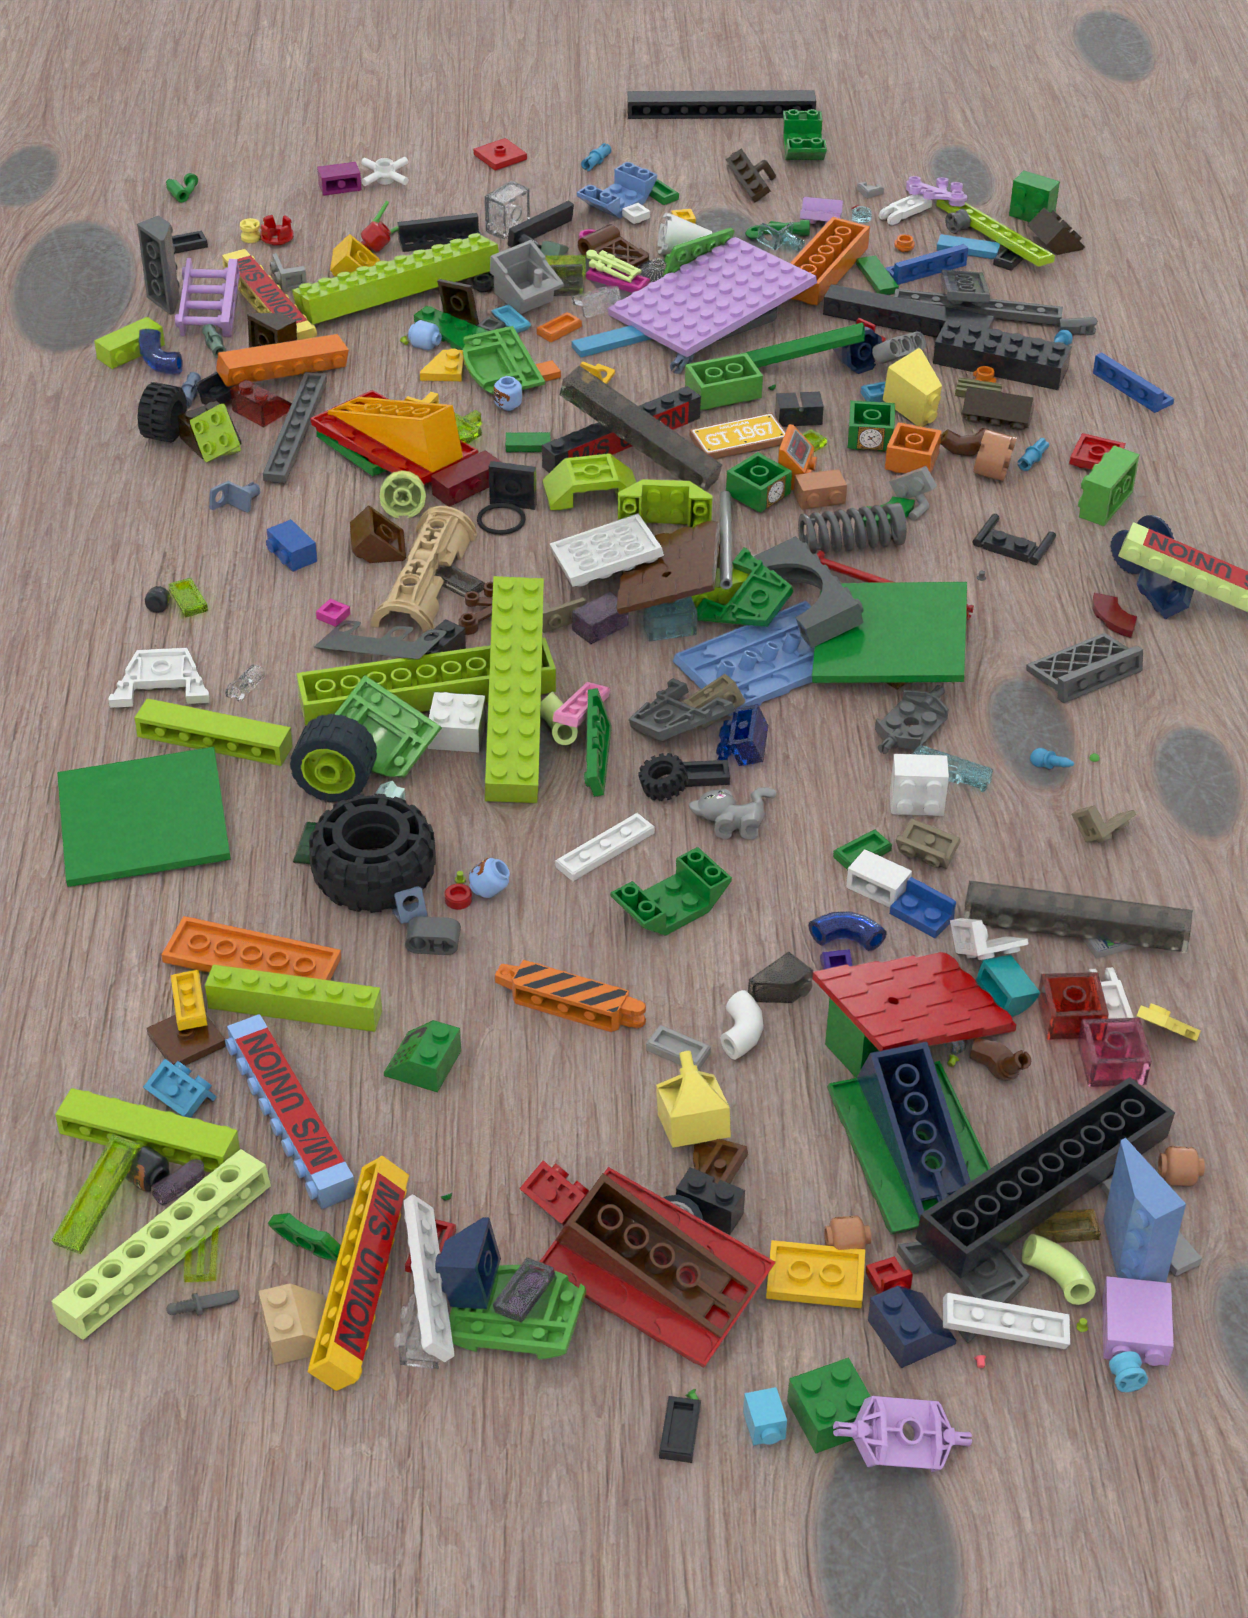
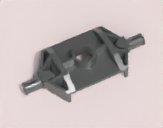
M937 685L929 693L904 690L903 699L881 721L878 718L876 719L875 731L884 740L878 746L879 752L887 754L892 747L918 750L948 719L949 709L939 699L945 693V689Z

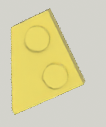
M1150 1003L1149 1008L1140 1006L1137 1016L1143 1020L1194 1041L1198 1040L1201 1030L1169 1017L1171 1012L1152 1003Z

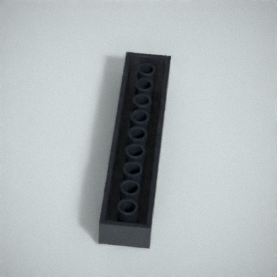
M1129 1077L923 1212L920 1216L915 1239L961 1279L1113 1175L1122 1139L1126 1138L1141 1155L1166 1139L1175 1112Z

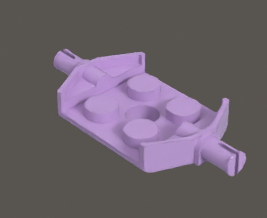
M871 1396L864 1400L855 1422L845 1423L836 1421L833 1425V1429H837L833 1431L835 1436H846L854 1439L867 1467L882 1465L931 1469V1472H936L945 1465L952 1446L961 1445L969 1447L972 1443V1439H968L972 1437L970 1432H957L954 1428H951L946 1414L938 1401ZM905 1423L911 1425L914 1430V1439L912 1441L908 1440L903 1434L902 1429Z

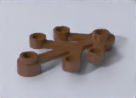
M493 582L484 584V595L487 597H479V594L475 591L465 594V604L467 606H489L475 614L464 613L461 615L458 624L465 628V635L476 633L478 631V623L492 616L493 598L491 597H493Z

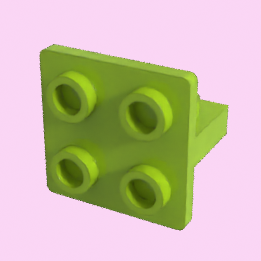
M219 404L190 420L205 462L241 451L240 443L225 404Z

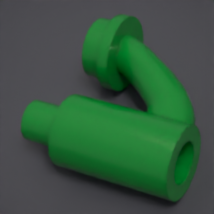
M188 173L184 176V184L187 186L185 188L175 179H168L166 181L167 190L178 202L183 203L187 201L189 195L198 184V177L193 173Z

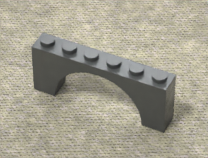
M796 536L753 556L757 560L760 559L765 567L770 571H775L788 583H806L822 591L818 600L808 610L795 617L801 637L811 648L864 623L861 614L864 612L860 600L854 599L850 590L842 586L839 578L831 574L828 566L821 564L817 554H812L808 545L802 543Z

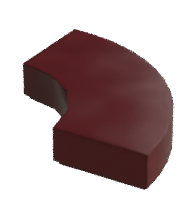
M1094 592L1092 608L1095 616L1105 622V626L1113 632L1132 638L1137 616L1124 611L1118 604V597Z

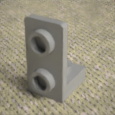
M277 253L272 254L273 261L270 262V270L274 274L276 285L280 284L283 292L292 291L299 288V285L307 283L304 266L283 269Z

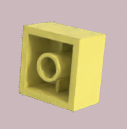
M691 1051L679 1053L682 1068L679 1069L680 1075L656 1085L658 1116L672 1148L731 1137L730 1107L714 1074L698 1071L697 1065L693 1063Z

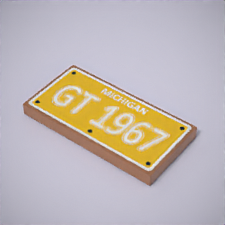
M773 413L691 429L689 436L704 459L708 461L779 446L783 441L786 431Z

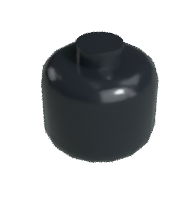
M152 587L145 596V605L151 612H163L171 601V595L164 587Z

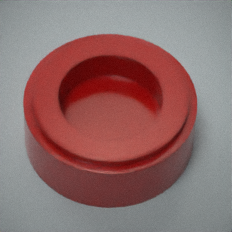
M458 883L446 888L444 894L445 903L448 907L461 910L467 908L472 903V890L467 885Z

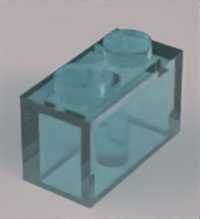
M691 597L676 600L671 604L664 603L644 608L643 627L649 642L697 635V610Z

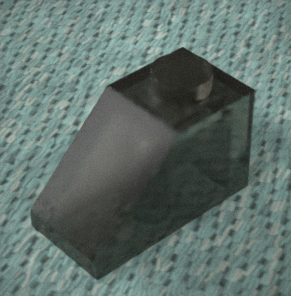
M787 952L749 979L748 993L756 1002L793 1003L811 991L813 969L790 952Z

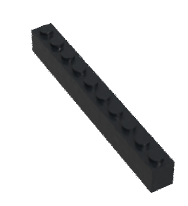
M815 90L627 91L628 119L783 118V111L791 109L798 111L816 110Z

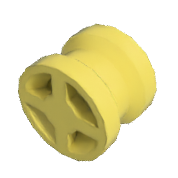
M248 218L240 222L242 241L255 243L261 239L259 231L260 222L257 219Z

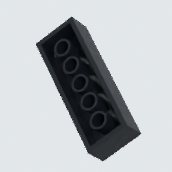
M946 320L935 341L933 364L969 372L977 371V368L981 366H988L994 369V377L1059 390L1069 368L1072 346L1061 342L1045 341L1042 338L1026 337L1018 333L1002 332L999 329H988L979 325L964 324L956 320Z

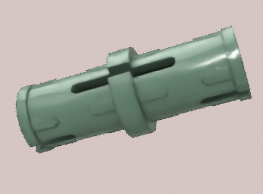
M206 324L202 328V333L206 338V345L212 350V354L218 358L219 352H226L223 339L217 333L215 326Z

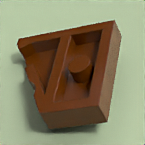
M723 1139L694 1144L693 1153L694 1169L715 1177V1183L717 1184L720 1180L731 1184L748 1156L747 1146Z

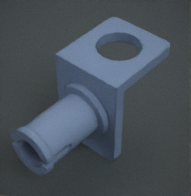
M226 481L210 489L209 508L215 510L223 505L230 504L248 513L251 511V498L259 496L260 487L257 483L254 484V482L241 487ZM222 490V497L216 502V495Z

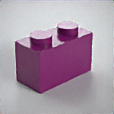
M356 162L317 167L318 184L323 196L362 191L361 173Z

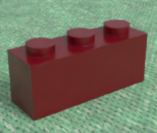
M484 450L431 476L432 495L448 507L489 488L488 466L490 461H501Z

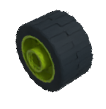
M335 714L318 716L316 719L308 722L298 739L290 758L291 774L299 787L304 789L307 794L316 797V799L327 802L353 799V796L359 795L363 791L377 758L376 743L373 740L372 734L367 731V728L354 719Z

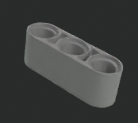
M920 332L894 337L873 347V356L880 364L894 361L897 358L907 356L918 348L924 350L926 340Z

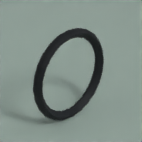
M509 503L490 504L481 509L477 515L479 527L488 533L497 535L516 532L522 528L526 521L523 510ZM509 508L520 514L521 521L513 528L496 530L486 527L481 518L488 510Z

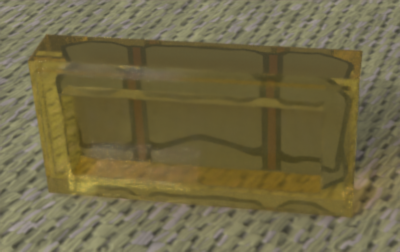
M1094 1209L1059 1211L1034 1228L1036 1235L1055 1243L1100 1240L1101 1235Z

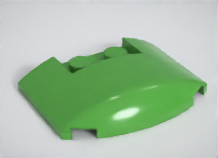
M513 326L464 337L463 359L472 378L485 391L494 395V384L505 376L514 377L522 385V390L545 385L544 378Z
M364 675L335 713V715H344L354 719L367 728L377 746V758L371 772L389 777L397 776L398 778H404L442 729L440 725L366 675Z
M500 1265L487 1309L452 1307L449 1320L453 1344L477 1352L478 1347L532 1353L537 1354L538 1359L564 1355L567 1353L586 1294V1287L581 1283L579 1288L568 1281L567 1275L551 1269L530 1265Z

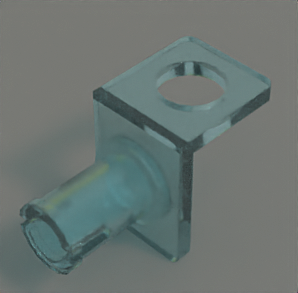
M792 222L780 231L764 223L760 224L757 240L775 251L785 244L799 252L805 244V240L791 234L794 225ZM764 231H768L771 234V241L765 239Z

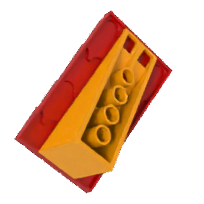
M370 390L310 418L311 425L316 427L318 432L337 440L339 445L367 457L369 462L390 471L391 474L397 471L412 472L420 478L424 485L431 482L432 475L479 453L478 449L459 439L453 405L390 400L378 392Z

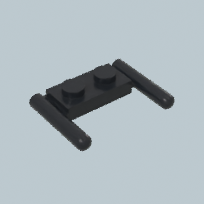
M994 513L987 520L972 543L975 547L983 546L985 550L1025 563L1030 561L1032 565H1037L1055 540L1056 534L1053 531L1048 532L1040 545L1036 546V542L1013 536L1003 531L994 530L993 528L1000 519L999 515Z

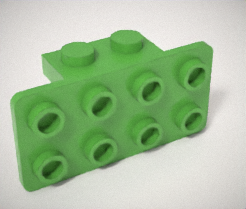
M728 228L674 246L671 253L667 254L664 259L667 265L663 277L668 273H675L680 270L682 265L688 264L698 256L712 252L714 247L725 245L729 239L733 238L735 231L732 228Z

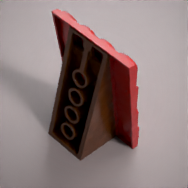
M608 1167L536 1266L567 1275L568 1281L578 1288L581 1283L586 1287L585 1298L607 1312L618 1316L657 1342L663 1343L689 1361L704 1368L776 1262Z

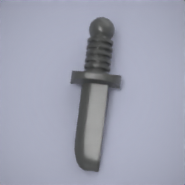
M231 1290L199 1297L198 1293H193L190 1300L168 1304L166 1311L169 1315L181 1314V1312L183 1314L184 1312L196 1311L197 1316L202 1315V1309L237 1301L239 1299L238 1290Z

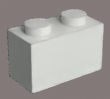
M864 849L848 868L846 888L890 908L906 891L907 880L912 876V871Z

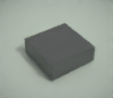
M486 317L477 326L491 331L505 328V323L491 317Z

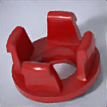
M273 215L263 218L264 225L261 224L260 226L262 230L260 238L263 242L278 246L286 244L293 239L292 221L288 216H283L282 225H276Z

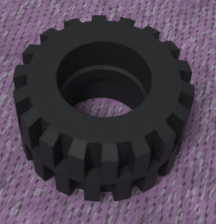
M151 382L147 385L142 393L137 414L138 428L144 438L169 443L176 441L180 435L177 416L187 412L186 395L182 388L157 382Z

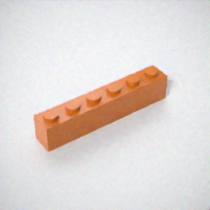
M334 334L219 352L216 371L226 386L305 374V372L312 373L346 367L349 349L340 336Z

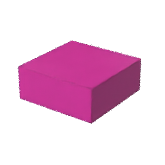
M330 598L316 611V619L336 627L351 614L350 606Z

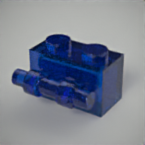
M758 704L735 708L732 721L725 720L723 722V726L719 730V738L721 740L717 744V760H728L732 753L739 766L764 761L769 725Z

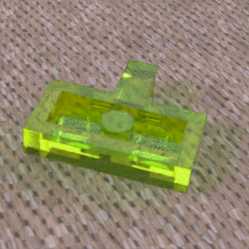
M473 410L465 416H460L454 412L460 440L469 444L482 436V430L479 427L482 424V414L479 411Z

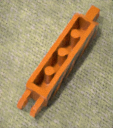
M523 960L520 966L501 963L495 973V983L511 989L512 998L515 1004L608 1032L619 1030L621 1025L638 1029L646 1023L644 1015L646 1011L645 1003L629 997V990L617 986L608 985L527 960Z

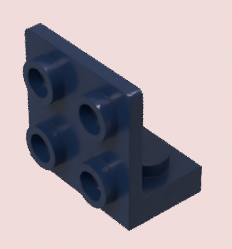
M1142 567L1137 581L1139 592L1147 597L1152 603L1154 610L1159 612L1164 619L1189 608L1194 592L1193 588L1174 580L1171 582L1169 578Z

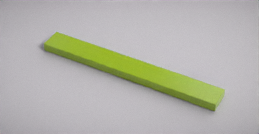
M937 199L936 206L948 213H956L960 209L967 211L971 227L1039 267L1054 262V254L971 205L965 203L963 206H952L949 204V200Z

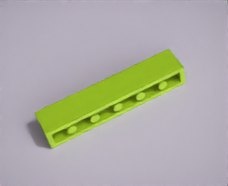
M148 698L134 717L137 737L194 749L214 747L215 753L277 766H282L293 747L291 727Z
M221 965L212 966L205 983L208 1009L251 1015L260 1014L265 1017L372 1032L376 1031L382 1013L380 987Z
M71 1088L55 1114L59 1134L129 1152L139 1147L148 1146L166 1157L168 1162L210 1173L240 1150L238 1131L236 1129L204 1122L197 1118L192 1119L180 1116L170 1111L165 1112L149 1108L142 1104L137 1105L121 1101L114 1097L109 1098L86 1090L82 1091Z

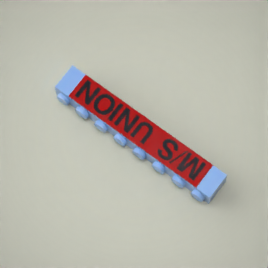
M259 1014L227 1026L229 1036L228 1039H225L227 1050L231 1056L235 1055L237 1057L236 1063L240 1074L247 1075L249 1089L253 1096L258 1095V1102L263 1115L270 1116L272 1131L275 1136H281V1143L286 1156H292L294 1159L295 1172L299 1178L304 1177L306 1181L305 1187L310 1199H316L320 1208L324 1209L354 1197V1176L261 1015Z

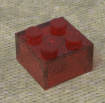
M1099 973L1041 974L1039 991L1041 993L1038 997V1003L1046 1039L1104 1038L1109 1013Z

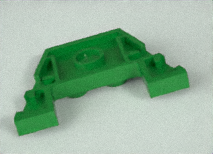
M743 547L732 564L734 569L747 573L749 576L727 605L704 598L693 612L695 620L768 627L793 594V588L775 571H770L763 565L760 559L757 560L747 548Z

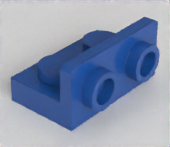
M910 877L907 880L906 891L890 906L889 914L936 938L950 924V920H954L956 901L925 883Z

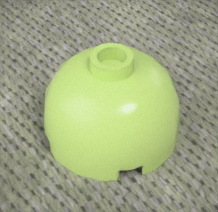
M393 472L386 477L381 485L380 503L386 513L394 518L409 515L408 518L414 517L420 513L425 505L426 491L424 484L412 472Z

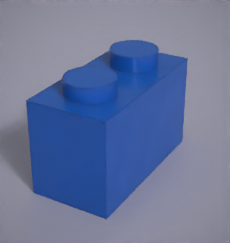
M291 519L267 529L268 539L266 540V546L268 550L274 553L281 563L289 567L293 572L317 562L316 542Z

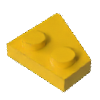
M442 350L420 371V381L462 382L464 367L463 350Z

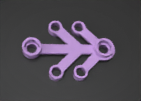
M917 176L909 177V180L906 182V190L909 191V194H923L924 199L949 200V204L952 206H963L965 201H967V195L962 191L963 184L960 182L951 183L950 191L952 192L947 191V178H937L936 186L938 188L922 183L920 181L921 178Z

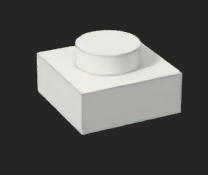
M636 203L622 208V216L633 224H637L649 219L650 211L641 204Z

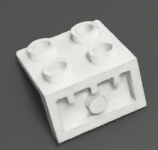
M964 918L950 920L956 953L966 954L967 958L989 959L995 957V952L1003 951L1004 954L1020 951V946L1029 944L1026 938L1007 936L987 940L988 933L982 920Z

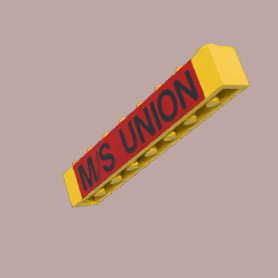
M384 1156L378 1157L364 1165L361 1169L307 1371L335 1391L354 1384L362 1374L361 1366L369 1346L368 1339L372 1324L375 1321V1311L378 1299L382 1293L381 1287L385 1272L388 1269V1259L395 1241L394 1235L397 1223L401 1217L400 1211L403 1199L407 1193L406 1186L409 1174Z

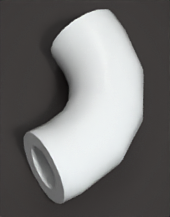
M746 990L735 993L729 999L726 1011L733 1017L735 1025L720 1037L724 1051L734 1060L745 1055L757 1045L764 1029L762 1010Z

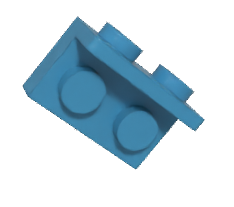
M164 1059L143 1086L144 1089L181 1116L188 1118L193 1116L206 1097L212 1101L217 1098V1096L209 1091L212 1087L210 1083L199 1075L195 1080L191 1078L189 1074L192 1071L179 1061L173 1065Z

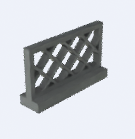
M1103 633L1026 664V671L1058 691L1057 699L1066 703L1143 671V649L1139 646L1128 648L1108 634ZM1094 653H1108V655L1094 654ZM1075 661H1089V662H1088V663H1082V662H1075ZM1055 669H1069V671H1062V670H1055Z

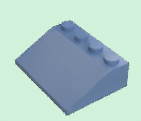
M1126 1138L1120 1141L1103 1218L1116 1275L1118 1278L1166 1283L1186 1203Z

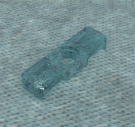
M919 745L913 755L947 756L948 766L957 768V770H948V781L959 784L962 782L980 788L981 792H984L992 780V768L923 745Z

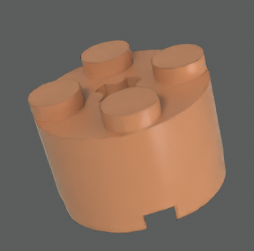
M986 429L977 454L973 473L1004 481L1017 438Z

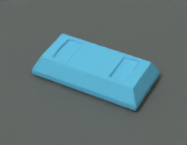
M509 304L491 310L496 319L505 323V327L513 326L517 333L528 330L531 326V323Z

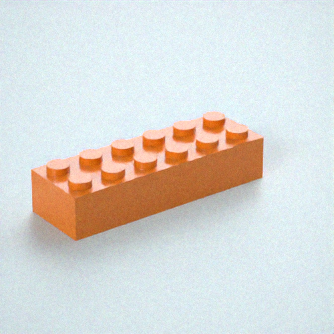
M832 217L790 262L815 275L817 279L815 285L790 299L803 301L809 305H818L824 299L830 285H836L855 264L857 258H860L868 249L870 226Z

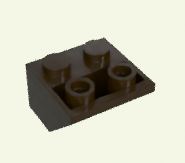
M1044 207L1027 225L1057 255L1085 248L1080 242L1082 237L1075 230L1070 232L1072 227L1064 220L1060 222L1062 218L1054 210L1050 213Z

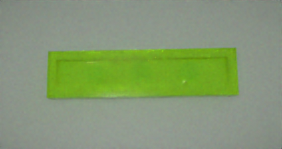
M114 1134L111 1136L51 1241L56 1246L78 1254L82 1253L130 1170L134 1158L142 1149L139 1143Z

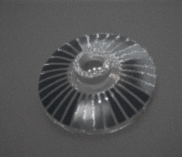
M660 258L645 261L638 266V269L642 270L641 274L638 275L649 278L650 282H655L663 277L667 264Z

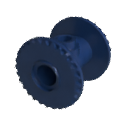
M1146 515L1137 522L1138 525L1174 539L1171 528L1158 516ZM1121 530L1112 538L1110 545L1112 557H1114V561L1117 562V565L1123 571L1131 574H1140L1142 566L1118 556L1129 530Z

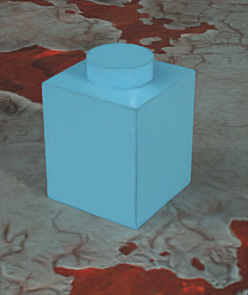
M777 1387L744 1393L743 1414L753 1446L759 1444L770 1445L777 1443L779 1440L786 1439L787 1418Z

